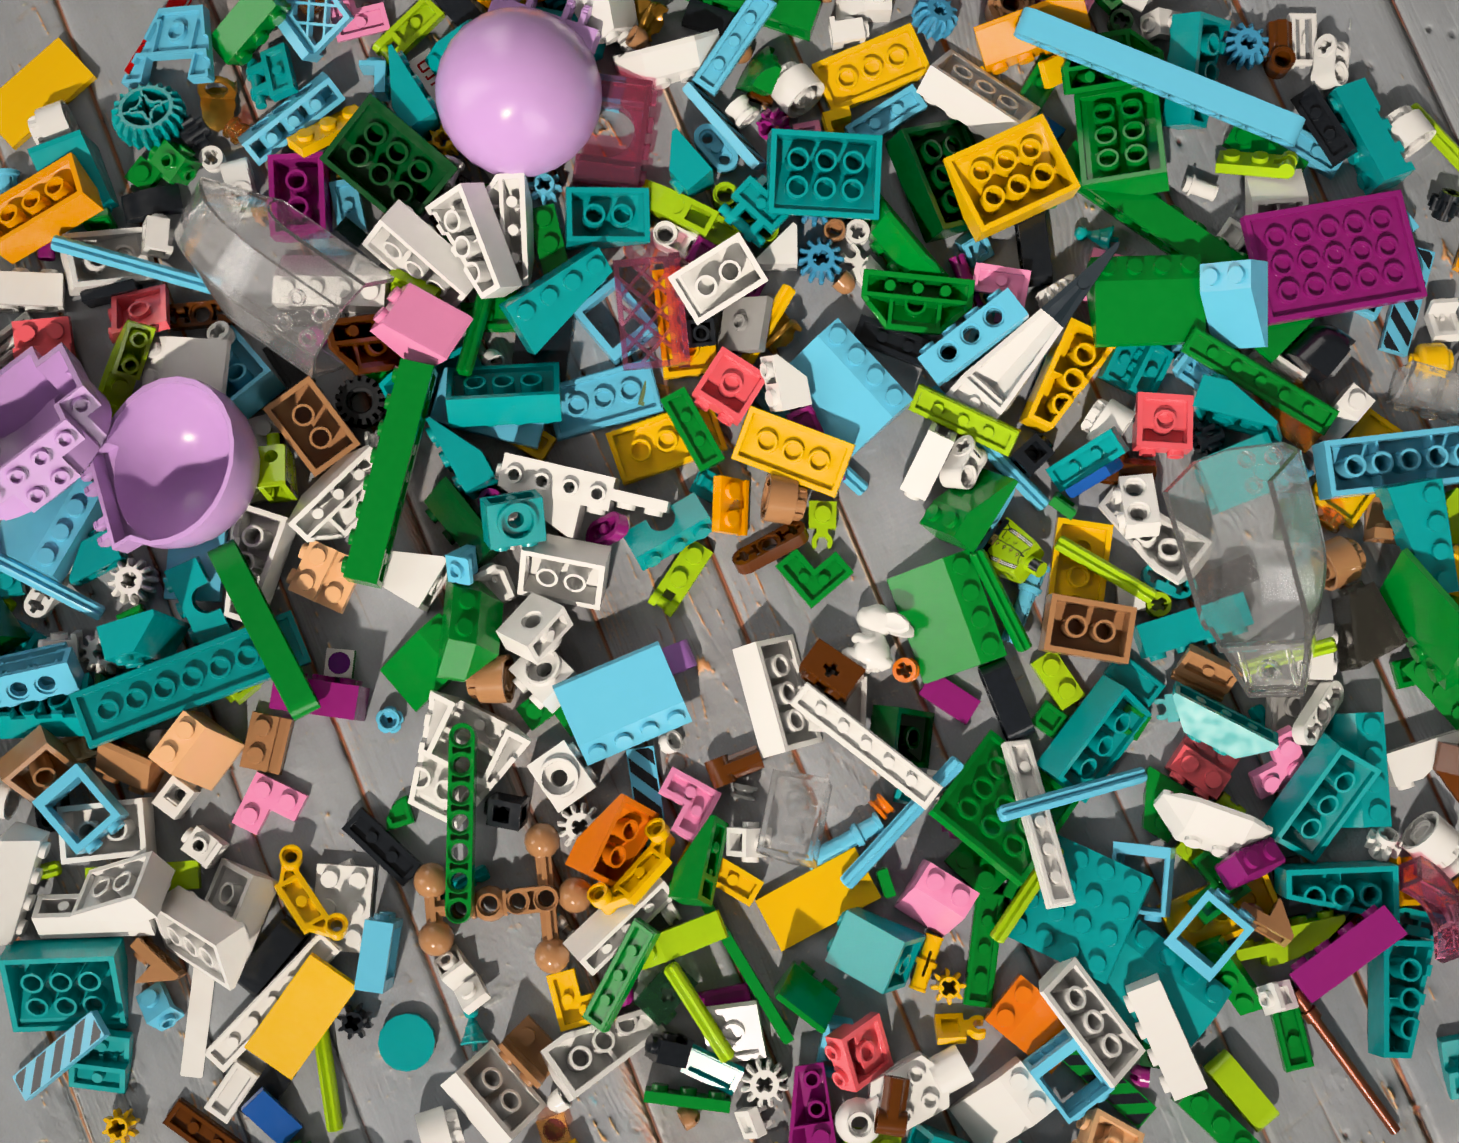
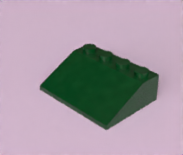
M372 93L367 96L319 158L384 214L400 199L405 205L411 207L420 218L427 212L424 207L437 199L459 169L458 166Z
M949 119L904 128L885 143L925 243L946 239L969 230L963 219L943 162L944 158L976 144L968 126L959 120Z

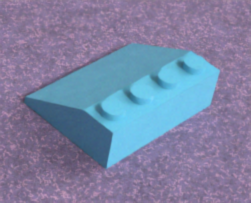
M839 318L817 335L789 363L807 376L812 407L824 433L856 445L852 457L905 411L913 400Z
M79 478L61 495L42 506L35 513L29 512L11 520H2L0 522V553L62 584L74 564L81 541L89 538L88 534L94 530L93 522L103 515L98 496L94 498L87 497L84 493V488L93 483L94 480L83 482Z
M658 641L552 685L588 766L692 722L684 699Z

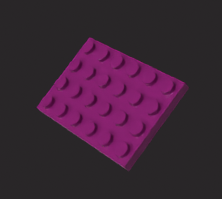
M1401 189L1245 215L1239 219L1249 259L1268 261V326L1420 300L1428 296Z

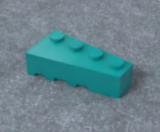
M1202 11L1172 14L1167 62L1211 80H1218L1220 70L1216 65L1219 55L1224 54L1226 43L1222 42L1224 32L1230 30L1232 21ZM1165 98L1162 112L1164 127L1176 130L1206 128L1208 115Z
M1365 77L1336 87L1326 97V102L1358 150V152L1347 159L1355 168L1359 188L1364 191L1365 195H1370L1397 186L1415 170V167L1411 161L1406 163L1401 153H1404L1405 149L1400 141L1394 142L1391 137L1392 125L1388 118L1380 117L1381 106Z
M589 246L499 304V307L527 352L536 355L613 270L600 248Z
M1422 478L1374 487L1376 497L1380 498L1384 508L1382 510L1384 516L1390 522L1395 534L1393 537L1396 545L1400 546L1401 551L1408 548L1447 593L1459 591L1442 478Z
M89 672L84 673L80 690L95 685ZM59 694L42 701L33 700L20 703L14 707L6 706L0 708V739L25 738L39 725H42L56 737L84 736L69 695Z
M1378 860L1282 864L1274 869L1275 893L1286 899L1359 914L1374 904L1377 908L1385 905L1400 923L1399 866L1394 863Z
M1401 938L1368 962V1053L1383 1058H1412L1420 1023L1418 1015L1421 1005H1424L1426 994L1423 993L1427 977L1431 976L1433 965H1430L1433 951L1437 950L1438 941L1422 938Z

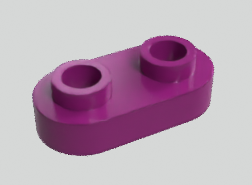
M613 511L593 521L587 529L586 542L609 546L621 540L627 535L629 530L627 517Z

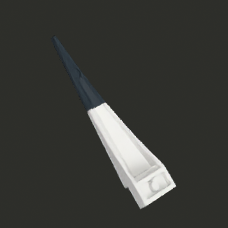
M1116 242L1040 310L967 370L945 395L999 419L1009 409L1120 247V242Z

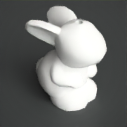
M882 604L862 607L856 616L861 633H855L851 638L854 646L843 649L841 653L866 669L865 673L870 674V672H882L890 669L893 665L890 647L885 636L890 634L900 638H912L915 631L904 615L891 612Z

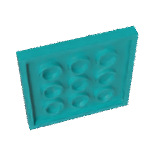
M1057 834L1060 847L1064 851L1063 857L1076 903L1071 906L1046 909L1041 889H1039L1008 937L1059 962L1076 957L1090 977L1107 984L1154 878Z

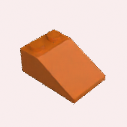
M621 793L577 838L565 865L613 887L640 857L648 840L645 834V827L649 821L658 818L660 814Z
M1019 973L984 1016V1019L1028 1056L1065 1029V1026L1039 993V989ZM1057 1064L1048 1072L1052 1075V1073L1056 1070L1059 1064Z

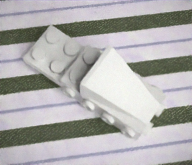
M506 452L503 463H498L495 472V479L498 480L497 486H500L508 493L536 489L543 497L545 521L570 538H579L586 506V512L604 516L606 511H614L615 502L617 501L616 507L635 511L636 506L645 508L644 514L662 517L663 512L670 514V506L672 505L668 501L618 490L620 479Z

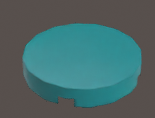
M398 1014L387 1021L380 1031L378 1040L380 1055L386 1064L395 1070L408 1072L419 1069L429 1061L435 1051L436 1035L434 1028L427 1019L419 1014Z

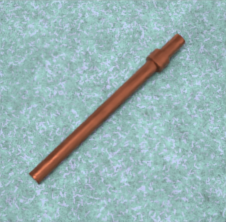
M1299 988L1293 989L1303 1019L1307 1024H1311L1389 1133L1391 1135L1400 1131L1399 1125L1321 1019L1322 1014L1314 1004H1310Z

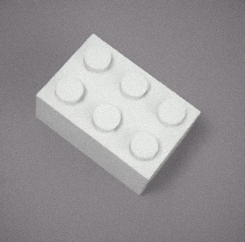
M546 534L547 541L538 542L535 546H522L518 595L529 596L534 592L554 602L600 611L607 587L612 546Z
M153 797L118 800L130 815L123 820L125 825L113 835L108 833L101 840L103 842L102 846L91 854L76 855L59 835L61 865L133 857L150 851H154L157 854ZM100 802L57 807V813L80 840L84 839L110 816V813Z

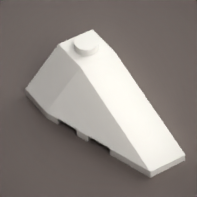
M1112 488L1098 505V508L1125 538L1124 530L1118 528L1117 512H1120L1119 504H1114ZM1160 513L1161 527L1159 536L1130 538L1126 540L1153 571L1176 585H1180L1190 579L1207 558L1210 542ZM1133 517L1135 520H1143L1141 517Z
M646 1007L616 1017L607 1033H602L593 1025L564 1033L542 1049L540 1053L553 1081L567 1101L571 1102L645 1046L647 1037L651 1033L660 1035L666 1029L652 1009Z

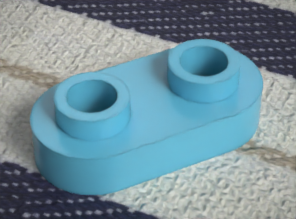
M702 124L697 127L694 132V144L698 151L717 172L728 174L734 171L738 165L737 152L712 124ZM705 137H710L712 142L705 144L702 140ZM727 157L730 161L727 164H722L720 159Z

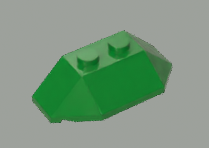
M1131 28L1097 33L1164 60L1163 50L1152 45L1147 39ZM1066 58L1061 66L1064 95L1081 94L1131 85Z
M880 193L879 220H871L869 241L871 242L869 246L878 257L882 255L888 263L886 266L889 271L949 277L947 272L939 265Z
M864 269L861 298L885 330L941 335L944 330L972 309L975 280Z
M447 577L436 673L438 678L465 682L499 656L500 638L496 630L502 625L504 603L481 581H474L471 585L448 582Z

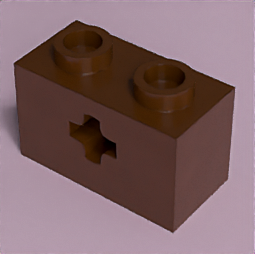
M820 638L799 666V673L802 674L801 678L805 682H809L813 686L818 685L825 690L824 694L835 702L840 700L844 704L861 683L866 669ZM835 671V675L826 676V672Z

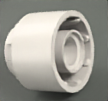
M790 61L781 66L782 69L771 97L790 118H796L807 113L817 104L824 93L825 86L808 65Z
M63 100L35 109V115L28 119V127L36 145L79 130L70 108Z
M1405 105L1385 117L1388 118L1392 125L1391 137L1394 142L1400 141L1405 149L1404 153H1401L1404 159L1423 148L1436 134L1435 128L1420 109L1413 110L1411 106Z
M1101 398L1095 402L1081 424V430L1088 434L1086 439L1091 441L1115 426L1122 437L1135 417L1136 412L1113 398L1109 402Z
M1435 811L1426 812L1413 820L1401 837V840H1403L1402 848L1424 867L1442 869L1449 866L1459 856V832Z
M442 1105L414 1115L421 1143H465L456 1109L444 1110Z

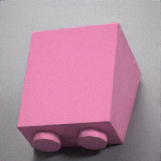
M408 283L402 288L397 286L391 291L387 297V300L390 302L386 307L379 309L374 315L373 320L375 323L370 332L403 359L436 366L448 359L473 321V318L421 288Z
M923 858L894 907L943 938L965 919L980 893Z

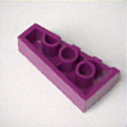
M1375 904L1361 913L1364 919L1354 926L1352 922H1349L1337 931L1340 937L1333 942H1330L1328 939L1324 940L1314 948L1316 952L1314 956L1308 960L1303 956L1290 965L1293 971L1288 975L1310 1003H1314L1408 934L1385 905L1377 908Z

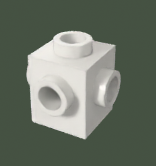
M742 822V827H727L726 856L742 857V862L748 863L759 862V857H770L771 828L759 827V822Z

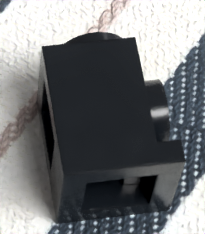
M1035 433L1009 459L1029 478L1055 452L1052 450V443L1045 436H1039ZM1029 451L1036 453V460H1031L1027 456Z
M495 792L490 798H487L484 805V815H487L486 825L519 831L528 820L530 796L524 795L522 797Z
M662 1031L661 1035L651 1033L645 1042V1056L658 1064L686 1069L694 1041L681 1033L674 1034L667 1031Z

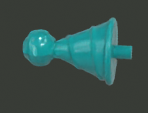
M1114 225L1093 231L1087 230L1085 226H1078L1074 231V236L1077 240L1084 241L1088 238L1106 251L1111 247L1112 242L1116 243L1119 241L1118 237H1113Z
M476 1009L470 1015L463 1011L465 1017L468 1018V1022L460 1045H472V1052L478 1051L477 1044L487 1043L489 1040L485 1037L483 1030L475 1019L478 1016L479 1009Z

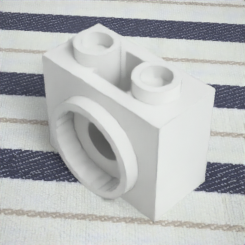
M532 592L496 630V633L505 649L538 664L544 656L552 653L559 647L562 637L573 626V623L564 606Z
M555 651L544 656L538 664L520 657L508 669L516 677L512 682L523 693L528 689L532 693L529 699L540 710L545 706L552 714L561 706L552 685L578 675Z
M563 740L527 765V768L558 813L567 809L571 804H574L598 787L595 783L598 779L596 773L590 765L584 767L579 760L582 753L574 742L568 744L566 740ZM557 770H563L567 774V782L563 786H558L553 781V775Z

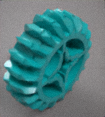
M150 81L146 86L138 83V88L136 89L128 87V93L120 94V100L114 101V109L111 110L112 125L118 137L125 141L129 147L134 146L140 150L145 146L149 151L153 146L159 148L164 139L171 142L172 138H180L179 130L183 128L180 123L188 115L185 102L177 91H174L170 85L165 87L161 82L154 86Z

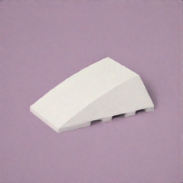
M430 690L429 706L425 715L424 731L419 745V756L414 770L408 804L447 823L449 733L454 725L466 723L474 728L477 733L476 807L532 740L513 723L463 698ZM462 729L457 733L456 740L458 744H466L470 740L471 734L469 730ZM460 758L456 762L457 772L465 773L470 768L468 758ZM466 786L457 788L455 798L458 802H464L468 799L470 794ZM459 815L456 817L454 826L459 828L467 819V816Z

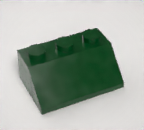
M444 477L424 500V503L428 506L425 512L435 524L440 521L446 530L442 534L451 545L457 543L459 547L466 544L476 546L479 569L500 552L490 550L483 538L482 519L458 491L456 486L447 477Z

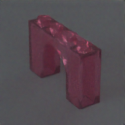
M600 74L602 81L601 108L617 110L626 115L635 128L634 137L629 147L616 156L602 157L577 153L572 178L575 187H643L647 177V171H642L644 160L649 161L651 144H646L647 134H652L654 128V117H650L651 107H656L658 90H654L653 81Z

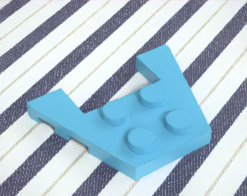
M203 4L159 8L143 38L147 42L141 53H135L131 61L134 67L129 76L127 74L124 75L121 83L127 88H138V83L146 86L150 79L154 61L191 59L187 79L193 84L214 83L215 74L209 9Z

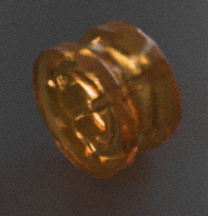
M234 117L226 124L222 135L225 138H230L231 143L237 145L240 143L237 137L248 130L250 126L247 123H242L239 117Z
M1325 507L1322 511L1324 514L1319 515L1320 525L1332 533H1338L1340 530L1339 525H1344L1346 520L1337 511Z

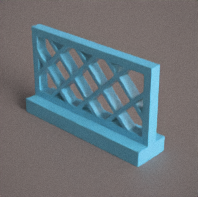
M286 0L288 4H291L292 8L286 14L285 20L278 25V28L301 60L317 63L324 56L322 51L354 19V16L342 0H325L324 3H317L315 0H308V2ZM298 5H307V22L300 21L297 17ZM315 6L324 7L323 23L314 22ZM331 7L338 8L343 15L337 24H330ZM313 26L323 27L322 39L318 43L313 39Z

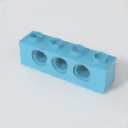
M321 72L299 89L298 93L286 99L237 137V139L258 166L268 160L267 155L276 154L288 144L287 137L295 134L302 128L315 124L346 98L330 77Z

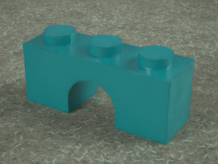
M695 492L670 506L675 515V521L670 528L656 531L644 520L628 530L624 539L643 571L658 565L663 559L681 552L686 546L697 540L704 539L712 532V521Z
M199 556L164 571L166 577L163 578V582L169 593H175L178 603L175 604L176 609L182 619L187 618L191 626L188 629V633L194 644L199 643L200 645L235 631L229 617L224 616V607L214 611H205L195 601L197 589L211 581Z

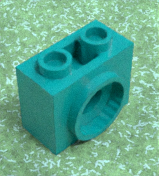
M536 489L480 498L483 538L490 550L502 552L509 550L511 546L532 547L537 545L538 542L547 541L543 497ZM518 512L515 520L507 521L511 513Z

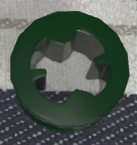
M1122 8L1114 10L1107 22L1108 31L1131 28L1134 23L1132 13ZM1117 18H1120L1122 22H1126L1123 28H1120L1119 24H1115Z

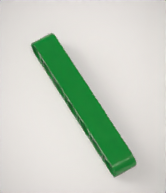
M231 539L208 551V556L293 720L297 721L321 708L317 696L235 540Z
M458 723L451 728L448 750L445 914L449 921L456 924L467 922L474 913L478 737L475 729L466 723ZM462 729L469 730L471 734L470 740L466 744H458L456 740L457 733ZM460 758H468L470 768L465 773H458L455 767L456 762ZM461 786H466L470 793L468 799L464 802H458L455 798V791ZM459 815H465L469 820L468 827L464 831H458L454 826V821ZM458 844H464L468 848V855L463 860L456 859L453 853L454 848ZM457 873L465 874L468 880L466 887L461 890L453 885V878ZM457 902H462L467 907V913L462 919L456 918L452 912V908Z

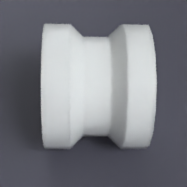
M743 94L728 105L725 114L728 117H732L735 120V126L741 130L755 120L759 110L756 107H752L749 104V98Z

